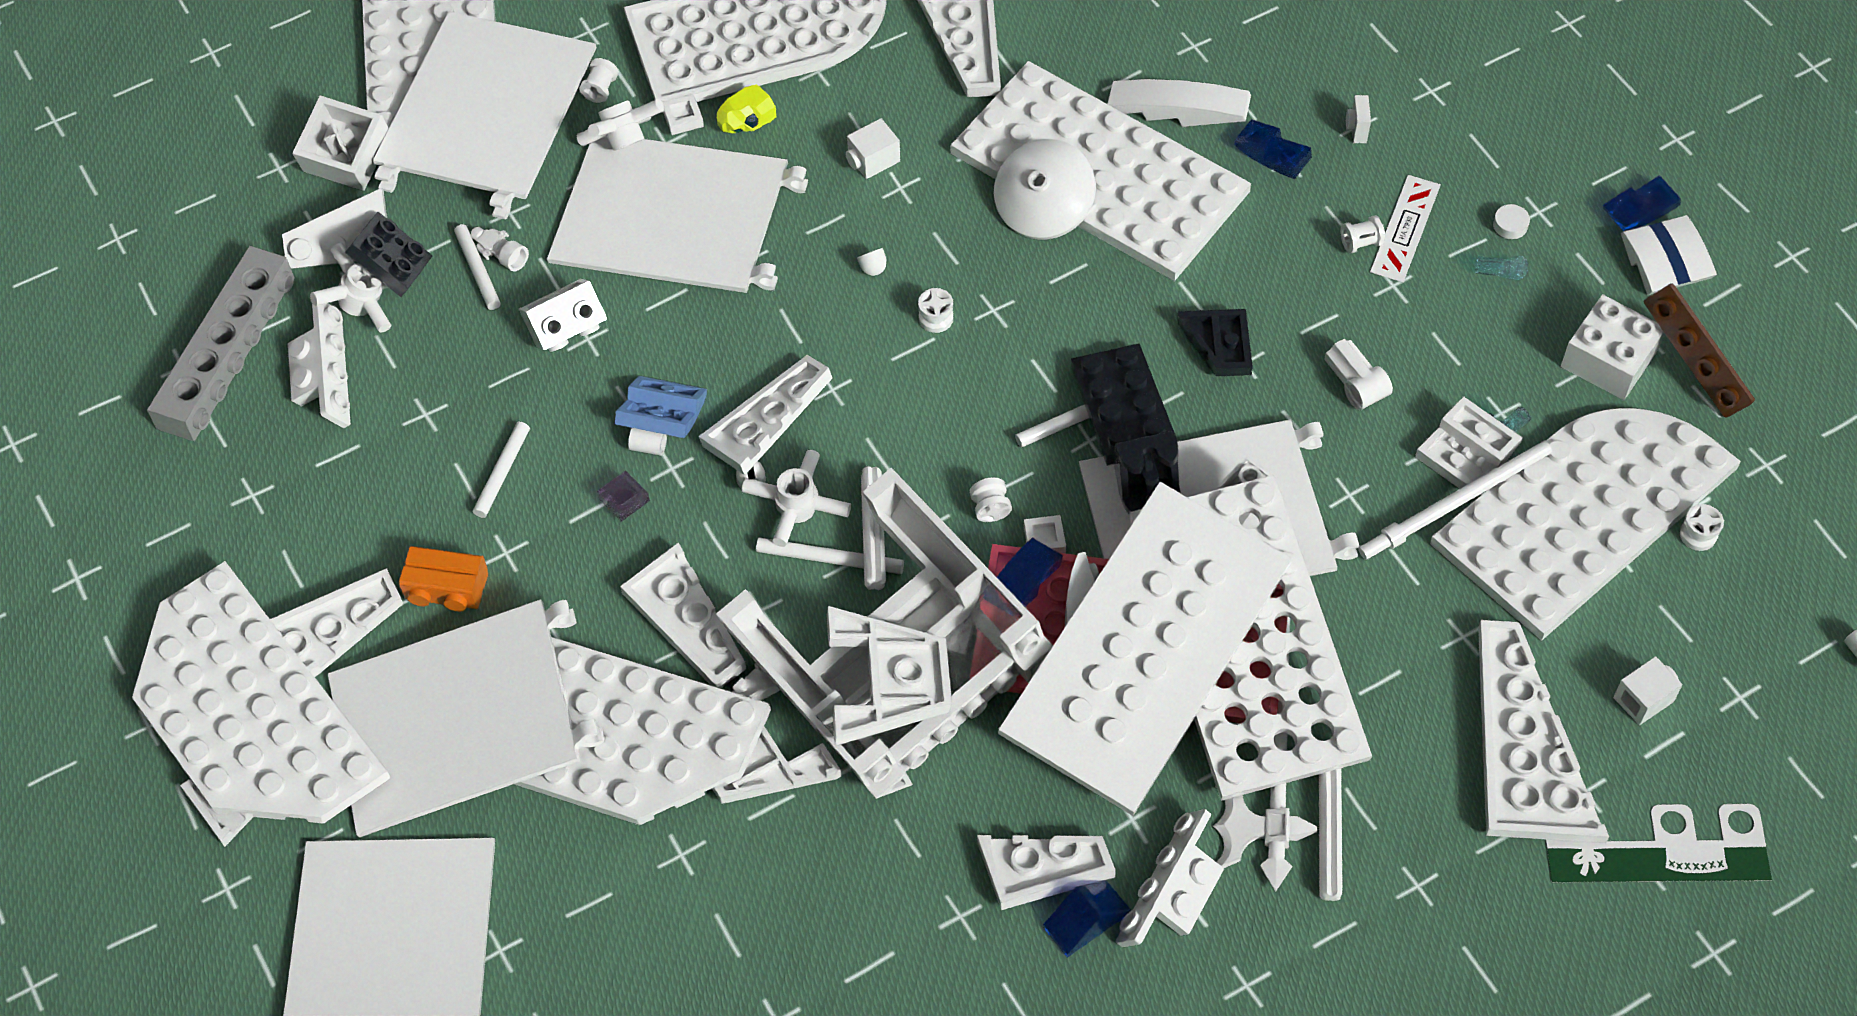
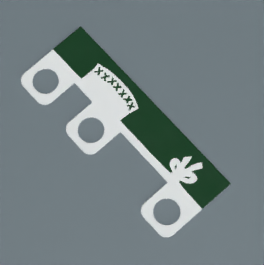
M1682 804L1656 805L1652 808L1651 816L1655 841H1607L1606 843L1546 839L1552 882L1772 881L1760 811L1752 804H1724L1720 807L1719 817L1723 840L1697 841L1692 811L1688 806ZM1738 810L1747 812L1754 821L1753 829L1745 834L1732 830L1728 823V817L1732 812ZM1668 811L1680 813L1686 821L1685 830L1680 834L1666 832L1660 823L1661 816Z

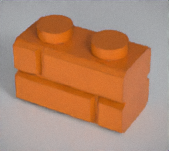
M414 546L409 548L405 561L406 565L403 567L399 580V585L405 599L414 605L422 607L428 606L429 603L443 604L446 608L458 612L464 611L466 608H479L483 594L482 591L485 588L488 577L484 556Z

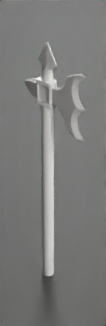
M1289 617L1287 618L1286 633H1290ZM1287 654L1286 659L1289 664V654ZM1280 700L1278 701L1277 714L1283 711ZM1279 733L1274 736L1275 746L1282 751H1287V733ZM1286 783L1270 787V809H1266L1265 817L1250 811L1244 803L1243 795L1225 800L1224 815L1213 825L1222 836L1224 842L1223 854L1216 862L1223 868L1241 861L1242 853L1248 844L1257 839L1265 838V846L1269 847L1268 859L1260 866L1275 892L1292 868V865L1284 859L1285 848H1289V841H1298L1317 832V826L1298 816H1290L1289 808H1286Z

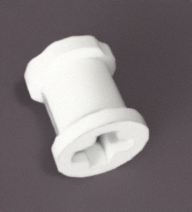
M595 58L589 66L590 74L587 80L582 81L579 90L586 99L600 103L607 100L609 85L616 80L619 72L612 62L602 58Z
M1377 215L1368 218V221L1351 225L1348 222L1341 225L1342 243L1349 254L1357 252V249L1371 244L1375 246L1384 245L1385 231Z

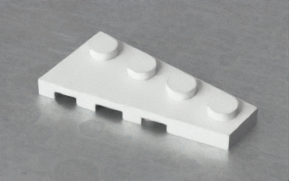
M679 543L620 586L622 594L711 686L721 689L746 670L744 659L729 632L718 618L715 607L710 598L705 594L695 571L690 567Z

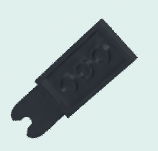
M1140 343L1071 358L1072 371L1107 466L1114 465L1119 496L1126 512L1130 515V512L1141 510L1159 482L1181 493L1179 487V450L1177 438Z

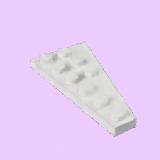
M917 0L967 97L996 96L1001 91L993 0Z
M386 568L270 620L313 676L316 677L401 607L403 602Z
M1481 620L1478 631L1486 836L1606 843L1609 838L1605 825L1600 823L1594 808L1596 805L1591 792H1587L1579 773V763L1558 715H1555L1550 704V694L1546 685L1542 684L1534 666L1536 661L1520 623Z

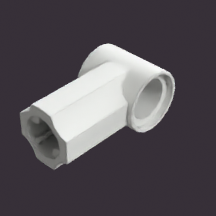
M1340 340L1326 352L1325 361L1343 382L1346 396L1357 410H1362L1392 394L1393 387L1387 373L1379 366L1372 367L1351 340Z

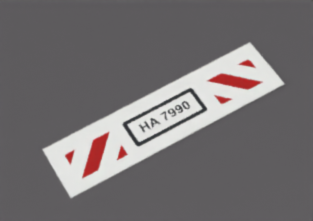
M1411 175L1407 176L1385 232L1384 245H1381L1370 271L1371 273L1404 282L1441 184Z

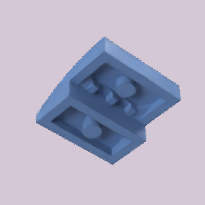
M638 376L628 386L627 400L616 410L615 424L685 438L701 411L707 395V389Z

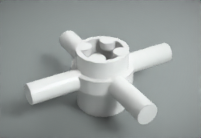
M656 99L632 109L630 101H625L598 112L601 121L589 125L587 130L578 133L577 141L581 146H585L608 136L613 151L645 139L639 124L647 122L651 119V116L663 112L664 105L660 99Z
M343 243L335 244L332 246L331 252L344 274L341 277L339 286L311 292L310 299L312 304L317 306L338 300L340 307L348 314L354 316L369 314L379 332L389 330L391 324L377 302L382 294V289L389 287L359 263L355 264L352 258L345 253L346 248Z
M814 450L806 451L800 469L793 468L783 472L777 480V486L747 478L743 482V493L775 500L776 508L782 516L772 540L777 546L785 547L794 523L807 521L813 516L815 510L848 517L850 514L851 503L818 496L812 476L820 454Z

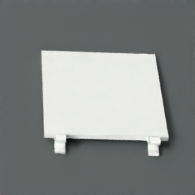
M448 11L373 159L374 164L379 165L375 179L382 180L378 188H383L384 191L392 193L397 184L398 173L405 171L494 192L489 203L490 206L495 207L492 213L493 217L507 219L512 199L514 197L527 198L597 48L596 44Z
M605 136L589 144L547 261L552 264L747 293L750 283H754L765 290H774L778 277L774 276L776 266L770 263L755 265L780 187L785 186L793 192L805 193L808 180L804 179L806 168L793 166L786 169L788 165L787 159L647 139L613 151L608 136Z
M1290 419L1177 442L1179 450V487L1181 494L1186 497L1212 491L1247 455L1271 474L1275 475L1309 576L1337 571L1335 558L1350 560L1358 557L1356 548H1359V542L1356 533H1346L1332 541L1328 539L1301 454L1300 447L1306 449L1322 447L1320 437H1323L1324 434L1320 422H1312L1298 430H1294ZM1104 457L1079 461L1103 558L1110 559L1131 527L1129 514L1126 512L1119 496L1114 465L1107 466ZM1250 513L1242 526L1253 529L1259 526L1260 522L1257 516Z
M540 599L328 673L333 702L390 776V779L351 805L357 836L362 837L579 762L577 752L579 747H594L605 742L602 728L597 727L595 719L585 720L575 729H572L550 634L551 628H567L577 623L573 608L569 609L567 600L555 602L545 611L544 603Z
M495 839L306 841L283 1016H480Z

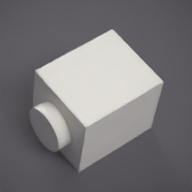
M882 118L847 136V161L854 170L858 169L866 179L900 162V140Z
M1654 657L1623 678L1613 698L1640 726L1672 704L1683 684L1679 681L1677 674L1672 668L1664 665L1657 657Z

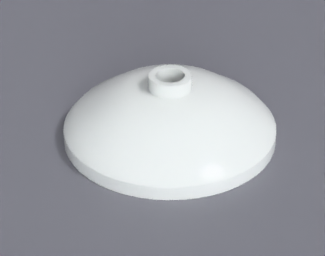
M1053 139L1029 142L1010 154L997 173L994 185V200L997 210L1004 222L1022 236L1038 240L1060 237L1076 228L1089 213L1096 192L1094 172L1086 157L1077 148L1066 142ZM1040 177L1045 178L1041 186H1034L1036 179Z

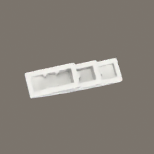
M1182 80L1113 81L1108 105L1124 114L1143 112L1146 121L1178 118L1181 126L1186 127L1246 121L1251 94L1247 90Z

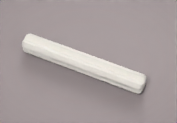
M867 466L863 468L861 475L864 581L867 589L881 590L884 588L886 581L884 529L876 522L862 491L882 475V471L878 467L871 468Z
M1341 768L1319 774V896L1325 901H1338L1342 895Z

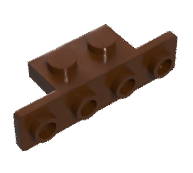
M1673 283L1666 285L1643 301L1725 418L1750 406L1755 401L1751 392Z

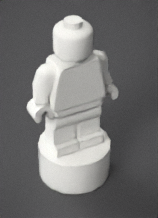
M480 227L472 229L471 237L478 242L477 249L486 260H489V256L494 255L499 259L500 264L511 271L520 270L527 262L528 249L516 241H507L505 237H509L506 231H498L496 229L483 230Z

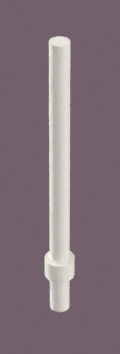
M1546 440L1542 441L1402 523L1397 524L1394 522L1381 530V535L1358 548L1361 556L1367 560L1388 547L1394 549L1406 542V537L1551 454L1552 448Z

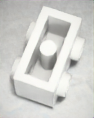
M579 279L519 309L536 347L543 350L549 349V352L563 348L569 343L567 339L578 333L580 336H586L600 328L598 323L607 319L590 281L585 279Z

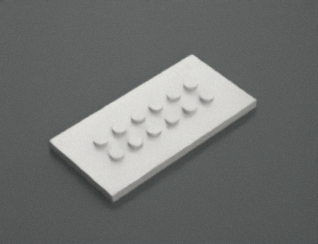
M1159 482L1002 723L998 734L1134 816L1282 579L1293 558Z

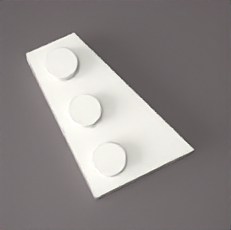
M383 188L282 234L285 257H287L291 269L338 264L331 252L332 246L337 243H343L347 250L377 212H380L387 218Z
M977 835V843L1001 910L1115 877V868L1103 836H1054L1052 839H1028V835H1013V839H991V835Z

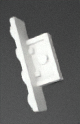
M328 303L317 306L312 304L314 328L288 343L291 401L303 406L319 397L321 416L345 428L351 423L342 325L343 317L340 310Z
M1206 809L1185 813L1174 826L1175 834L1171 842L1161 850L1156 859L1157 867L1138 891L1139 900L1134 909L1121 921V932L1116 939V943L1121 947L1141 944L1155 917L1159 918L1180 936L1188 935L1192 930L1224 870L1223 867L1195 846L1211 817V813Z

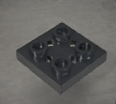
M380 212L373 216L345 251L346 254L400 297L409 289L433 256L425 250L422 244L410 238L392 220L386 218Z

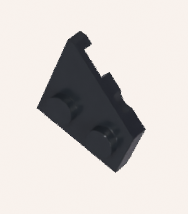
M1246 309L1178 311V325L1215 376L1252 375L1253 365Z

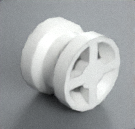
M932 288L921 294L918 300L919 323L921 327L932 333L946 331L953 323L952 296L946 290L940 288Z
M986 478L976 482L970 488L971 499L977 503L975 513L979 521H998L1005 518L1012 511L1011 502L1005 497L1007 488L1002 479Z
M1706 504L1695 505L1690 508L1680 528L1682 542L1687 547L1697 551H1704L1713 547L1724 526L1722 514L1716 508ZM1699 526L1702 532L1697 530L1695 527Z

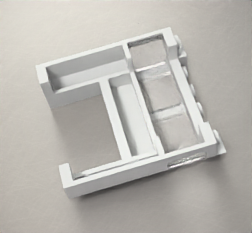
M892 468L887 470L862 492L876 522L922 571L868 617L946 638L952 699L949 713L835 746L834 705H871L867 647H831L809 665L763 614L755 599L746 589L716 613L729 633L876 799L913 785L906 773L908 769H915L923 764L929 755V751L939 743L944 744L952 739L957 733L958 727L964 721L980 715L992 697L998 692L1000 694L1006 692L1014 685L1019 674L1029 683L1053 647L1043 635L1039 621Z

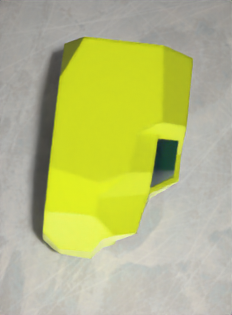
M757 84L744 87L721 105L717 112V125L723 132L733 134L741 131H755L777 117L776 107L771 97Z

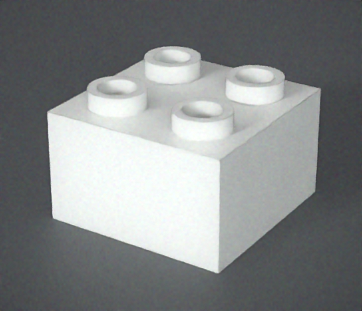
M319 96L292 154L303 172L365 191L376 167L373 159L389 128L381 114Z
M1602 294L1569 341L1561 367L1625 400L1657 353L1664 336V331L1657 322Z

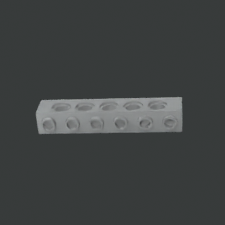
M249 246L148 407L147 411L157 430L195 441L201 430L208 426L216 405L225 398L230 382L235 374L242 370L249 351L258 344L266 323L275 316L279 302L284 294L289 292L293 286L294 275L287 257Z

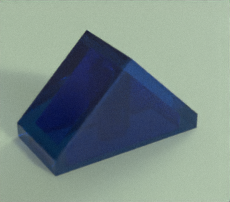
M1107 880L1080 885L1073 889L1045 921L1043 928L1068 958L1122 920L1131 909Z

